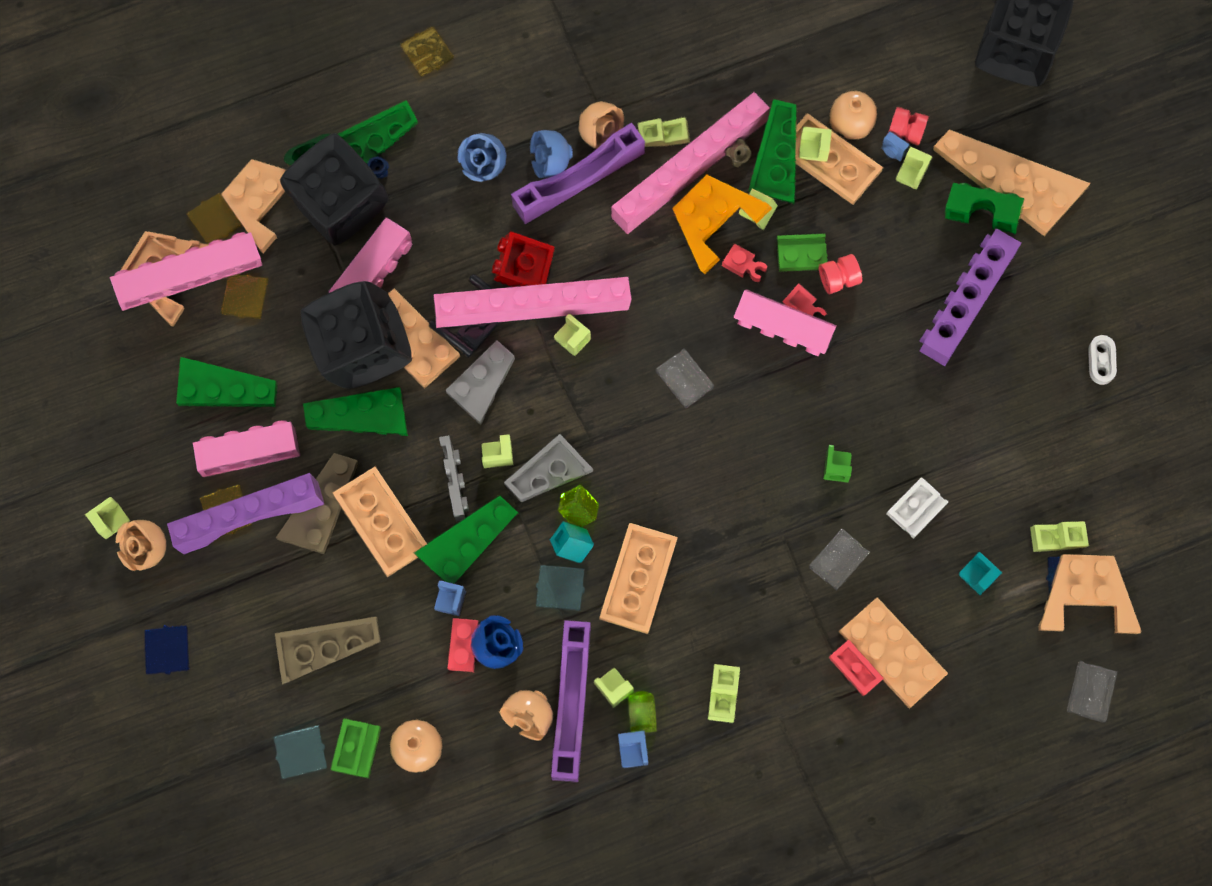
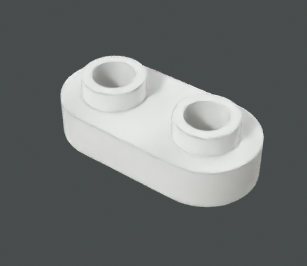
M1099 335L1092 340L1088 348L1089 373L1095 383L1105 385L1110 383L1116 376V347L1110 337ZM1097 347L1103 348L1104 353H1100ZM1098 370L1104 371L1105 376H1101Z

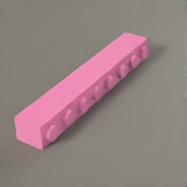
M753 92L612 206V219L626 234H629L726 155V148L732 147L737 139L745 140L765 124L769 117L770 107Z
M628 277L434 294L436 328L567 316L568 314L581 315L629 310L631 303Z

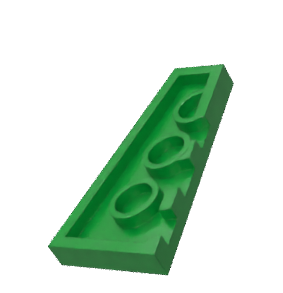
M773 99L749 186V193L754 189L773 199L795 204L796 104Z
M406 100L337 135L344 139L367 164L371 158L380 156L413 128L418 121Z
M180 357L176 401L178 406L276 407L277 382L275 380Z
M400 387L303 403L306 427L310 430H346L355 433L376 432L377 434L387 435V433L408 436Z
M497 496L413 552V554L444 582L454 584L518 512L501 496Z

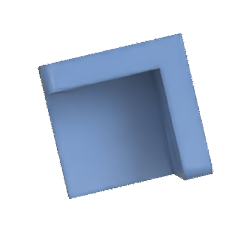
M439 581V593L434 607L435 611L460 616L466 595L464 587Z
M644 731L618 734L622 767L648 765Z

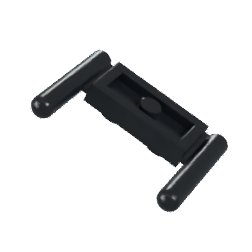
M475 274L469 277V282L479 290L494 289ZM431 320L429 327L469 358L500 322L463 325L456 335L445 327L436 328V320Z

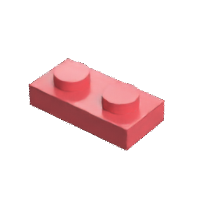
M453 618L448 670L474 672L475 656L471 649V637L475 628L479 625L478 620Z
M850 640L846 641L829 656V659L863 697L884 679Z

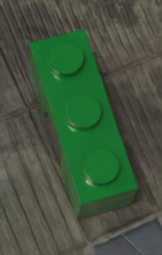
M953 183L945 209V219L969 223L973 212L985 209L994 216L992 229L1016 234L1023 210L1024 198L1013 193H998L990 188L980 189L972 187L967 183Z

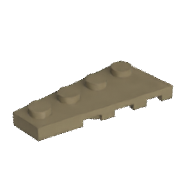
M333 453L316 478L324 505L301 513H292L276 539L325 554L341 511V507L334 498L333 492L352 481L358 461Z
M370 617L275 633L282 684H286L380 643L378 618Z

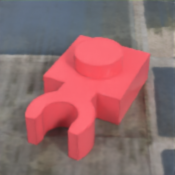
M737 244L733 245L722 262L724 268L742 278L747 272L755 282H760L761 276L755 273L756 270L767 271L765 263L753 262L755 255Z
M799 283L783 300L785 305L812 316L815 312H820L823 316L827 314L823 308L813 305L817 299Z

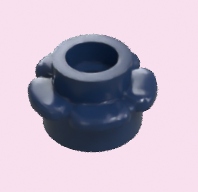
M373 157L368 161L367 165L377 178L382 179L387 176L389 164L381 157Z

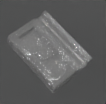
M682 349L680 353L656 368L657 374L685 409L714 388V384L685 349Z
M841 529L809 565V568L824 581L831 584L837 591L869 555L870 551L862 547L844 529Z
M1083 661L1078 662L1067 712L1102 723L1106 722L1117 672L1093 664H1086Z

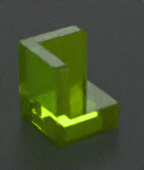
M579 485L561 495L558 511L570 524L583 527L596 520L599 503L582 485Z

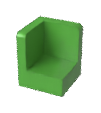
M829 445L826 452L823 479L848 483L852 472V467L850 466L851 453L834 451V445Z

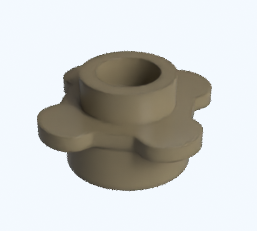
M737 139L732 147H728L725 150L726 156L731 158L732 165L735 167H740L742 163L747 162L752 154L743 139Z

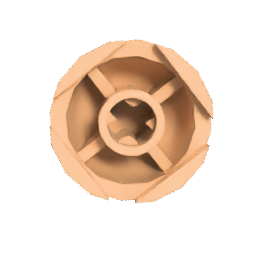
M849 91L841 94L834 101L830 110L832 129L836 133L839 132L841 135H844V138L848 140H858L866 137L873 129L877 120V109L874 101L867 94L860 91Z
M606 102L591 104L580 116V136L589 146L597 149L612 134L623 128V111L615 105Z
M134 520L124 523L118 529L116 543L120 544L121 551H118L117 554L123 565L129 570L141 571L157 565L164 557L166 539L161 528L155 523L147 520Z
M518 691L505 701L500 710V715L511 728L514 725L520 727L523 731L519 734L531 740H541L547 734L552 724V709L547 702V697L539 691Z
M407 721L400 725L392 735L390 743L391 756L396 764L406 771H427L441 757V736L436 728L426 721Z

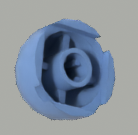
M540 130L533 133L530 153H535L536 162L531 161L535 174L539 178H549L563 172L568 166L569 159L572 158V148L568 145L567 140L560 133L552 130Z
M486 133L471 135L463 140L459 147L458 161L462 164L463 173L471 180L482 182L493 179L502 172L506 165L507 155L505 147L493 135Z

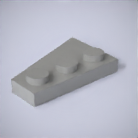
M498 340L495 341L445 390L446 393L481 425L489 406L492 405L500 385L503 383L515 360L514 355Z
M559 434L504 483L519 501L523 502L593 472V468Z
M448 435L439 437L445 455L443 461L447 478H449L448 487L453 514L457 522L466 518L465 512L469 511L467 497H462L461 488H465L463 473L458 474L457 465L461 464L459 450H454Z

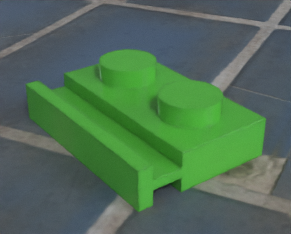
M825 234L777 236L779 272L819 270V265L827 262Z
M343 718L331 770L369 779L381 727Z

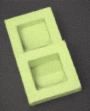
M685 117L662 122L661 118L638 123L639 133L645 140V146L647 147L670 146L690 142L688 124Z
M1061 522L1057 525H1034L1030 527L1034 552L1069 550L1089 546L1085 522Z
M714 664L708 720L734 723L740 667Z

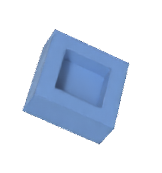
M890 131L884 138L881 149L889 157L901 161L906 155L909 144Z

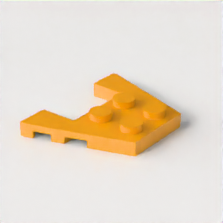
M709 175L704 176L672 208L699 269L704 274L720 260L705 244V241L726 220L741 208L757 224L772 209L768 203Z

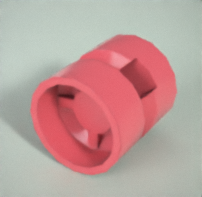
M897 107L889 132L891 131L901 139L905 138L907 143L919 146L929 116L919 113L911 115L909 110Z
M853 254L838 258L837 263L828 261L819 265L820 278L828 294L840 291L844 285L849 288L862 283L860 266Z

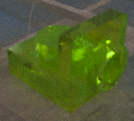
M638 691L633 693V695H629L628 705L631 732L657 731L653 694H648L646 691Z

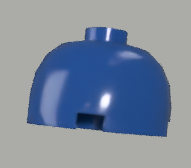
M488 617L475 628L471 637L473 655L477 661L488 668H504L516 661L523 651V641L518 629L514 631L509 625L511 622L504 617Z

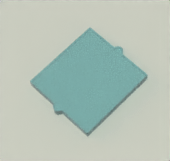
M540 565L539 583L536 584L538 589L536 607L580 611L582 593L585 591L583 587L584 569Z
M319 726L274 737L277 751L275 759L279 761L282 779L327 768L324 754L326 746L322 744Z

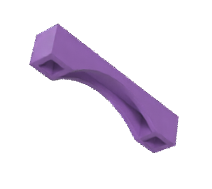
M630 123L612 134L593 153L571 168L550 178L531 182L512 193L511 198L514 209L525 224L529 223L645 153V140L635 126Z
M308 473L173 521L167 525L173 547L182 554H186L206 547L220 536L246 524L274 516L301 513L324 505L318 481Z
M564 621L552 780L579 782L591 633L590 622Z

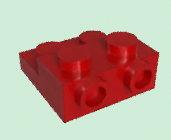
M510 231L505 238L501 237L497 246V251L501 252L499 260L496 259L492 266L491 272L495 274L494 281L511 287L546 284L555 247Z

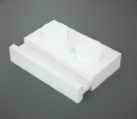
M921 477L887 512V515L914 539L948 504V501L944 500L940 493Z

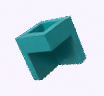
M564 521L550 539L557 556L578 563L584 560L594 546L585 528Z
M978 552L959 572V576L981 595L1002 572L981 552Z

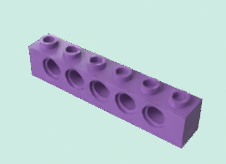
M998 229L994 231L992 236L986 235L980 245L984 249L980 255L975 253L968 264L971 267L968 274L963 272L956 283L959 286L956 293L953 291L949 293L944 302L947 305L944 312L939 310L932 321L935 324L932 331L927 329L920 339V342L923 343L920 349L921 353L944 366L947 364L1013 259L1021 242ZM987 255L995 256L998 261L990 260ZM975 274H982L986 280L978 279ZM963 293L972 294L974 299L966 298ZM951 312L960 313L962 318L953 317ZM939 331H946L950 337H942Z

